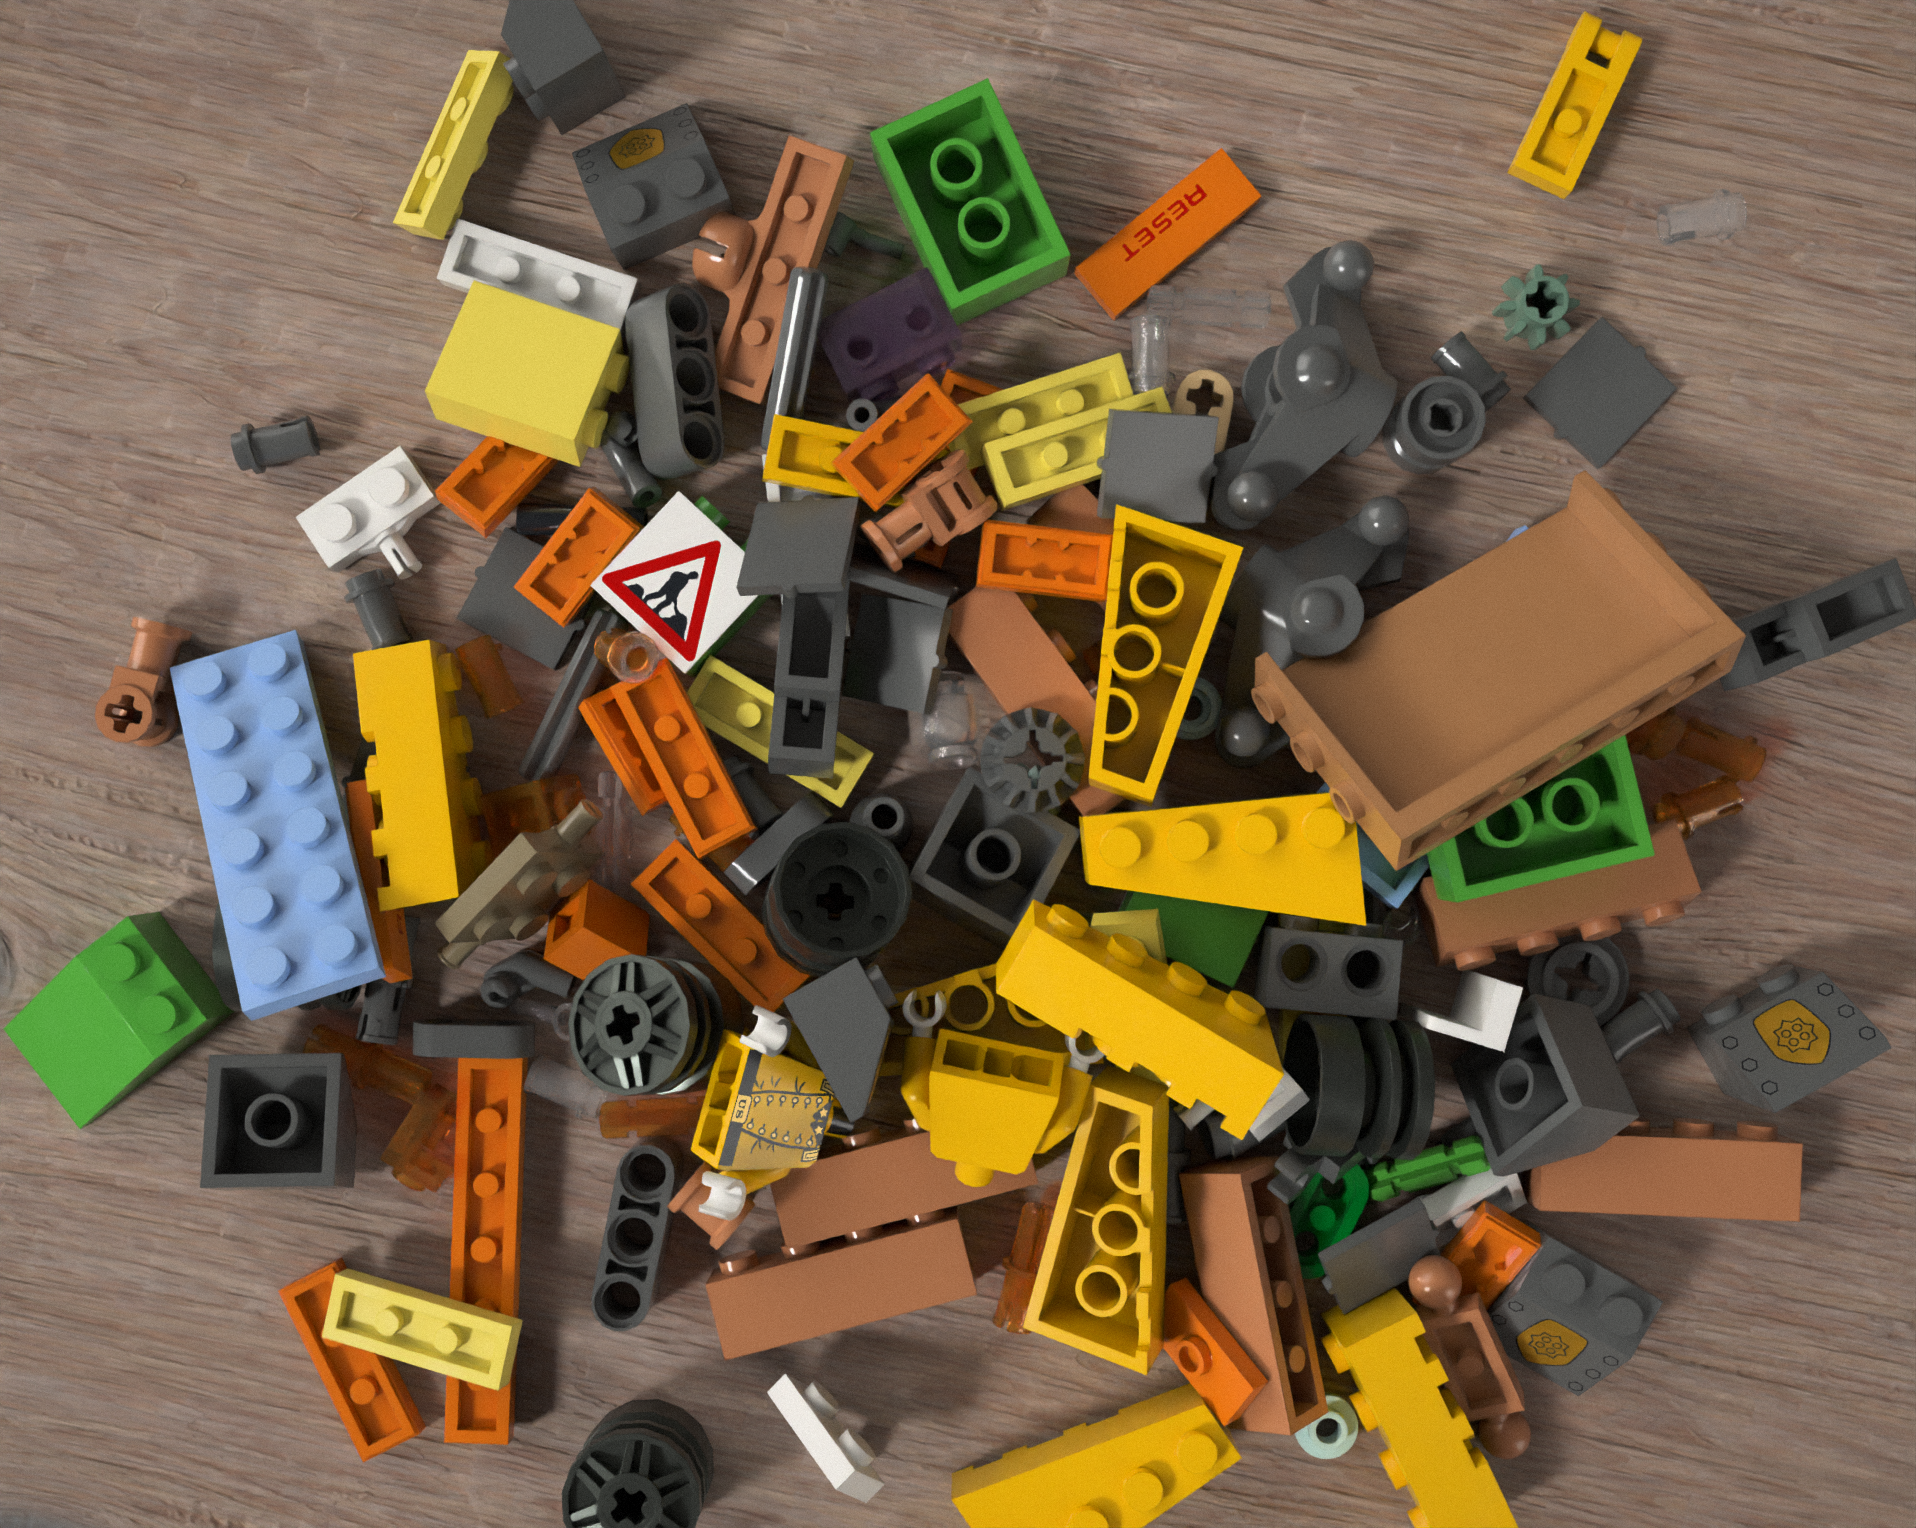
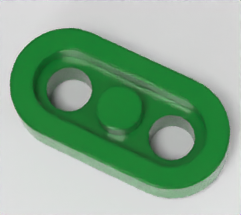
M1358 1164L1342 1177L1343 1184L1337 1193L1332 1195L1323 1193L1322 1184L1325 1177L1317 1173L1304 1191L1293 1202L1288 1204L1294 1238L1304 1231L1314 1234V1243L1311 1248L1305 1251L1297 1250L1302 1279H1315L1325 1275L1317 1253L1350 1236L1367 1203L1369 1182L1366 1174Z

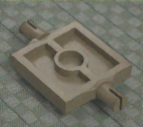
M582 799L559 825L555 824L551 829L540 833L521 832L434 923L448 940L437 950L439 959L449 968L459 969L461 964L479 945H484L493 940L517 939L522 941L533 936L543 928L549 919L547 912L561 897L573 894L588 881L591 876V872L588 869L604 854L590 834H587L603 819V814L599 808L591 801Z

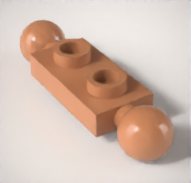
M1439 1255L1425 1256L1412 1266L1408 1279L1409 1288L1414 1298L1422 1304L1416 1306V1312L1426 1331L1422 1335L1432 1352L1439 1358L1449 1379L1444 1385L1453 1394L1465 1413L1468 1422L1480 1420L1478 1427L1479 1438L1483 1447L1491 1455L1507 1460L1519 1457L1526 1451L1531 1440L1529 1423L1520 1413V1411L1525 1410L1524 1391L1480 1294L1477 1292L1459 1296L1462 1289V1278L1455 1264Z

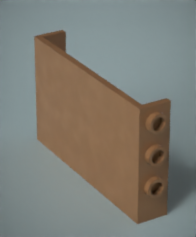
M1584 470L1574 476L1566 508L1365 622L1361 626L1357 639L1345 651L1329 658L1309 659L1304 657L1283 670L1279 668L1267 652L1256 657L1255 687L1251 690V694L1258 711L1264 719L1271 724L1277 721L1288 734L1292 751L1301 766L1309 773L1317 771L1330 787L1331 800L1343 819L1350 824L1357 821L1395 871H1398L1731 672L1746 635L1713 602L1705 585L1698 579L1689 577L1669 557L1661 540L1653 533L1645 532L1624 510L1618 496L1610 489L1602 488Z

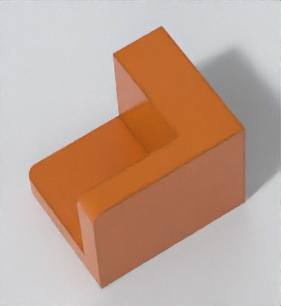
M588 879L579 890L569 895L550 911L544 960L584 981L590 972L608 959L630 954L646 956L649 914Z

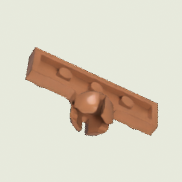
M789 135L764 209L759 217L754 220H747L728 212H719L710 217L702 227L699 236L727 247L724 258L694 248L692 268L697 281L704 286L725 293L730 299L729 312L715 350L719 389L767 406L790 273L794 267L818 268L854 164V160L848 156Z

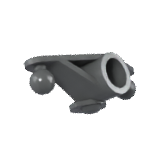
M1348 240L1339 242L1332 247L1324 248L1313 255L1283 286L1296 329L1294 333L1285 338L1281 345L1271 346L1253 357L1245 369L1241 384L1243 403L1252 419L1256 422L1248 442L1216 453L1213 458V464L1217 466L1218 472L1214 477H1211V511L1217 522L1226 529L1233 531L1248 530L1270 516L1281 500L1338 452L1349 457H1357L1363 453L1378 435L1392 409L1397 394L1398 382L1395 376L1382 369L1361 307V288L1366 285L1373 275L1374 269L1372 254L1361 242Z
M1387 495L1372 498L1361 508L1358 514L1341 526L1282 552L1265 544L1256 552L1239 576L1225 601L1219 618L1221 622L1235 630L1215 733L1217 752L1220 758L1228 765L1238 769L1255 767L1290 743V737L1277 721L1273 724L1266 721L1253 701L1251 690L1255 687V658L1267 652L1279 668L1283 670L1304 657L1309 659L1329 658L1345 651L1357 639L1364 621V605L1359 591L1400 582L1410 536L1408 511L1398 498Z

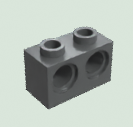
M1280 914L1279 926L1263 924L1259 937L1254 999L1262 1006L1396 1020L1403 940L1383 936L1384 924L1366 922L1365 926L1344 923V932L1319 930L1320 919L1290 914ZM1295 944H1303L1310 956L1309 967L1302 976L1288 979L1282 971V956L1289 947ZM1366 950L1373 960L1372 975L1366 982L1353 985L1347 976L1348 961L1355 953Z

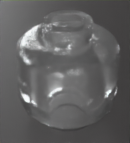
M940 672L932 715L907 710L910 746L917 756L928 760V765L931 768L956 770L978 763L983 742L992 728L989 697L981 685L965 681L964 674L960 672Z

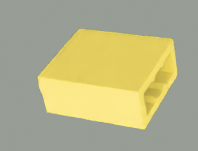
M474 280L431 375L425 393L437 420L488 437L492 436L506 443L581 467L588 448L596 449L600 445L602 433L608 421V413L604 409L611 392L619 394L626 383L630 369L629 356L624 354L619 328Z

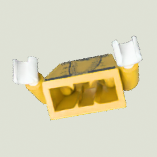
M916 989L906 997L903 1004V1013L906 1020L913 1025L912 1037H905L901 1093L919 1127L930 1132V1151L937 1158L956 1162L955 1175L958 1180L971 1187H983L991 1183L995 1170L1011 1174L1022 1173L1026 1170L1033 1154L1046 1153L1076 1129L1093 1077L1087 1073L1090 1063L1097 1062L1104 1056L1095 1045L1089 1050H1079L1075 1045L1076 1038L1072 1039L1065 1034L1066 1046L1072 1054L1069 1065L1066 1067L1063 1066L1065 1055L945 1029H940L938 1039H933V1025L943 1017L947 1008L944 994L940 990L936 992L935 1015L929 1018L922 1017L915 1010Z
M758 1005L752 1011V1013L758 1015V1022L754 1031L749 1036H744L731 1030H723L691 1146L692 1152L714 1168L723 1170L720 1173L711 1171L703 1173L702 1183L712 1187L708 1200L702 1205L699 1204V1212L725 1220H733L739 1215L744 1206L746 1196L751 1192L787 1176L791 1168H807L817 1161L823 1135L844 1139L852 1132L855 1121L852 1123L849 1121L837 1098H834L835 1093L798 1026L793 1021Z

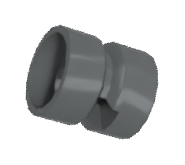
M1452 376L1430 377L1417 384L1394 405L1383 425V446L1390 460L1402 470L1417 475L1432 474L1449 466L1458 458L1468 453L1481 439L1486 424L1484 404L1474 388L1464 380Z

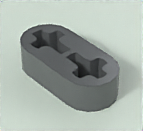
M811 791L734 860L725 870V875L745 896H748L774 873L779 859L796 837L818 825L827 824L834 816V813L814 791Z
M452 1018L416 1020L413 1022V1055L492 1059L535 1056L536 1022Z

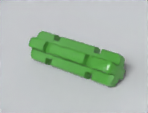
M1473 1135L1453 1141V1147L1451 1148L1444 1146V1144L1422 1150L1413 1160L1395 1159V1164L1393 1165L1391 1162L1387 1163L1384 1161L1367 1166L1363 1171L1369 1182L1370 1198L1384 1201L1400 1196L1401 1190L1408 1191L1409 1193L1458 1180L1459 1173L1468 1177L1486 1172L1491 1167L1481 1139Z

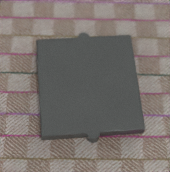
M1601 317L1535 384L1523 399L1555 429L1554 437L1556 439L1562 440L1565 438L1596 469H1599L1677 388L1644 357L1646 355L1644 347H1633L1614 327Z
M1109 409L1104 456L1099 457L1097 460L1098 468L1102 469L1097 516L1115 519L1117 504L1169 522L1205 523L1211 477H1214L1218 472L1217 466L1213 464L1219 417Z
M807 495L799 501L757 503L736 586L739 595L785 594L787 598L792 599L798 593L844 591L862 508L859 497L814 500L813 496Z
M505 527L485 566H479L475 569V576L478 579L456 619L556 671L577 631H584L586 629L587 623L584 618L598 592H594L570 625L563 628L514 588V585L543 549V546Z
M854 543L847 580L942 609H946L950 599L957 600L960 586L957 585L958 574L909 559H903V568L896 573H892L873 548Z
M862 594L854 638L850 639L847 644L848 650L851 653L842 696L932 715L941 669L947 666V658L944 656L953 610Z
M1417 1198L1317 1253L1327 1276L1322 1280V1283L1329 1294H1334L1337 1304L1344 1315L1408 1280L1412 1266L1419 1259L1429 1255L1441 1256L1435 1239L1440 1231L1434 1222L1429 1220L1426 1207L1422 1201Z

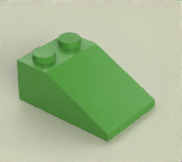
M160 912L127 916L76 955L7 1024L4 1031L79 1129H82L235 1011L224 1004L216 985Z

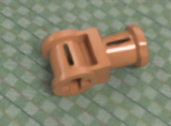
M963 449L952 451L923 469L917 475L914 482L898 492L904 500L903 504L876 523L867 520L860 525L867 541L892 573H896L903 568L902 560L929 540L943 546L952 538L976 528L997 510L999 505L992 495H984L966 465L970 459Z
M133 617L131 627L136 630L127 666L115 665L109 690L100 697L96 705L95 720L98 729L103 735L115 742L134 743L143 747H156L165 744L173 737L178 727L179 714L176 708L177 701L170 667L177 665L182 644L191 640L193 632ZM114 708L121 709L120 715L113 714L112 710ZM135 710L143 712L140 724L132 721ZM156 718L162 719L161 725L155 724Z
M705 1161L669 1202L667 1208L673 1213L680 1210L711 1236L709 1244L718 1250L747 1217L755 1203L752 1201L753 1197L748 1194L741 1212L733 1220H725L699 1212V1204L702 1205L708 1200L712 1187L702 1183L703 1173L705 1171L715 1173L723 1171L714 1168Z

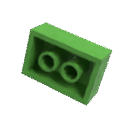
M988 78L870 132L873 159L952 328L1067 275L1071 254Z
M1626 736L1620 737L1426 853L1437 899L1458 903L1654 856L1655 853Z

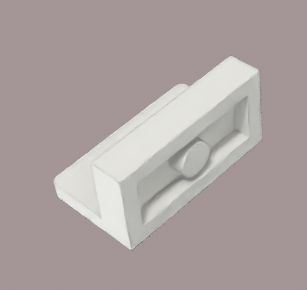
M1466 970L1462 972L1449 1017L1402 1003L1399 1015L1410 1021L1419 1022L1424 1028L1504 1052L1523 987Z

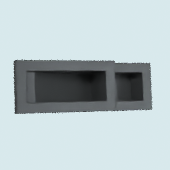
M1891 559L1733 619L1732 621L1743 631L1746 637L1731 672L1719 678L1724 691L1759 683L1806 662L1830 656L1916 619V607L1897 559Z
M846 580L844 591L798 593L792 599L787 598L783 594L768 754V768L771 774L833 779L850 580Z

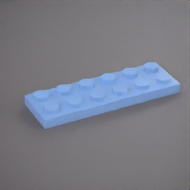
M293 630L170 667L242 1012L253 1021L386 977L304 642L298 632Z

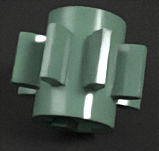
M1536 264L1527 273L1525 284L1518 277L1511 276L1501 286L1503 292L1511 299L1500 303L1492 310L1493 316L1503 317L1508 329L1503 339L1506 342L1515 336L1528 339L1530 350H1536L1544 344L1546 331L1556 339H1560L1567 334L1571 328L1561 317L1580 305V300L1569 298L1568 291L1564 286L1569 276L1563 274L1557 279L1551 276H1544L1541 264ZM1529 298H1532L1534 307H1527L1526 301ZM1538 309H1544L1545 315L1539 318Z

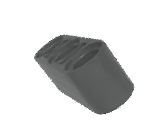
M678 283L634 301L629 305L625 315L639 452L648 472L661 480H670L714 467L721 461L725 443L708 304L702 293L694 286L687 283Z
M650 1134L639 1139L621 1158L616 1171L591 1296V1308L595 1318L603 1327L613 1331H628L637 1327L645 1319L659 1293L674 1213L667 1208V1205L679 1192L684 1168V1157L680 1147L671 1138L661 1134ZM641 1154L657 1156L666 1168L665 1180L649 1182L643 1179L636 1168L637 1157ZM628 1218L645 1220L653 1231V1242L648 1244L632 1242L625 1234L624 1220ZM615 1282L632 1284L639 1292L640 1304L634 1307H626L619 1304L612 1295L611 1284Z

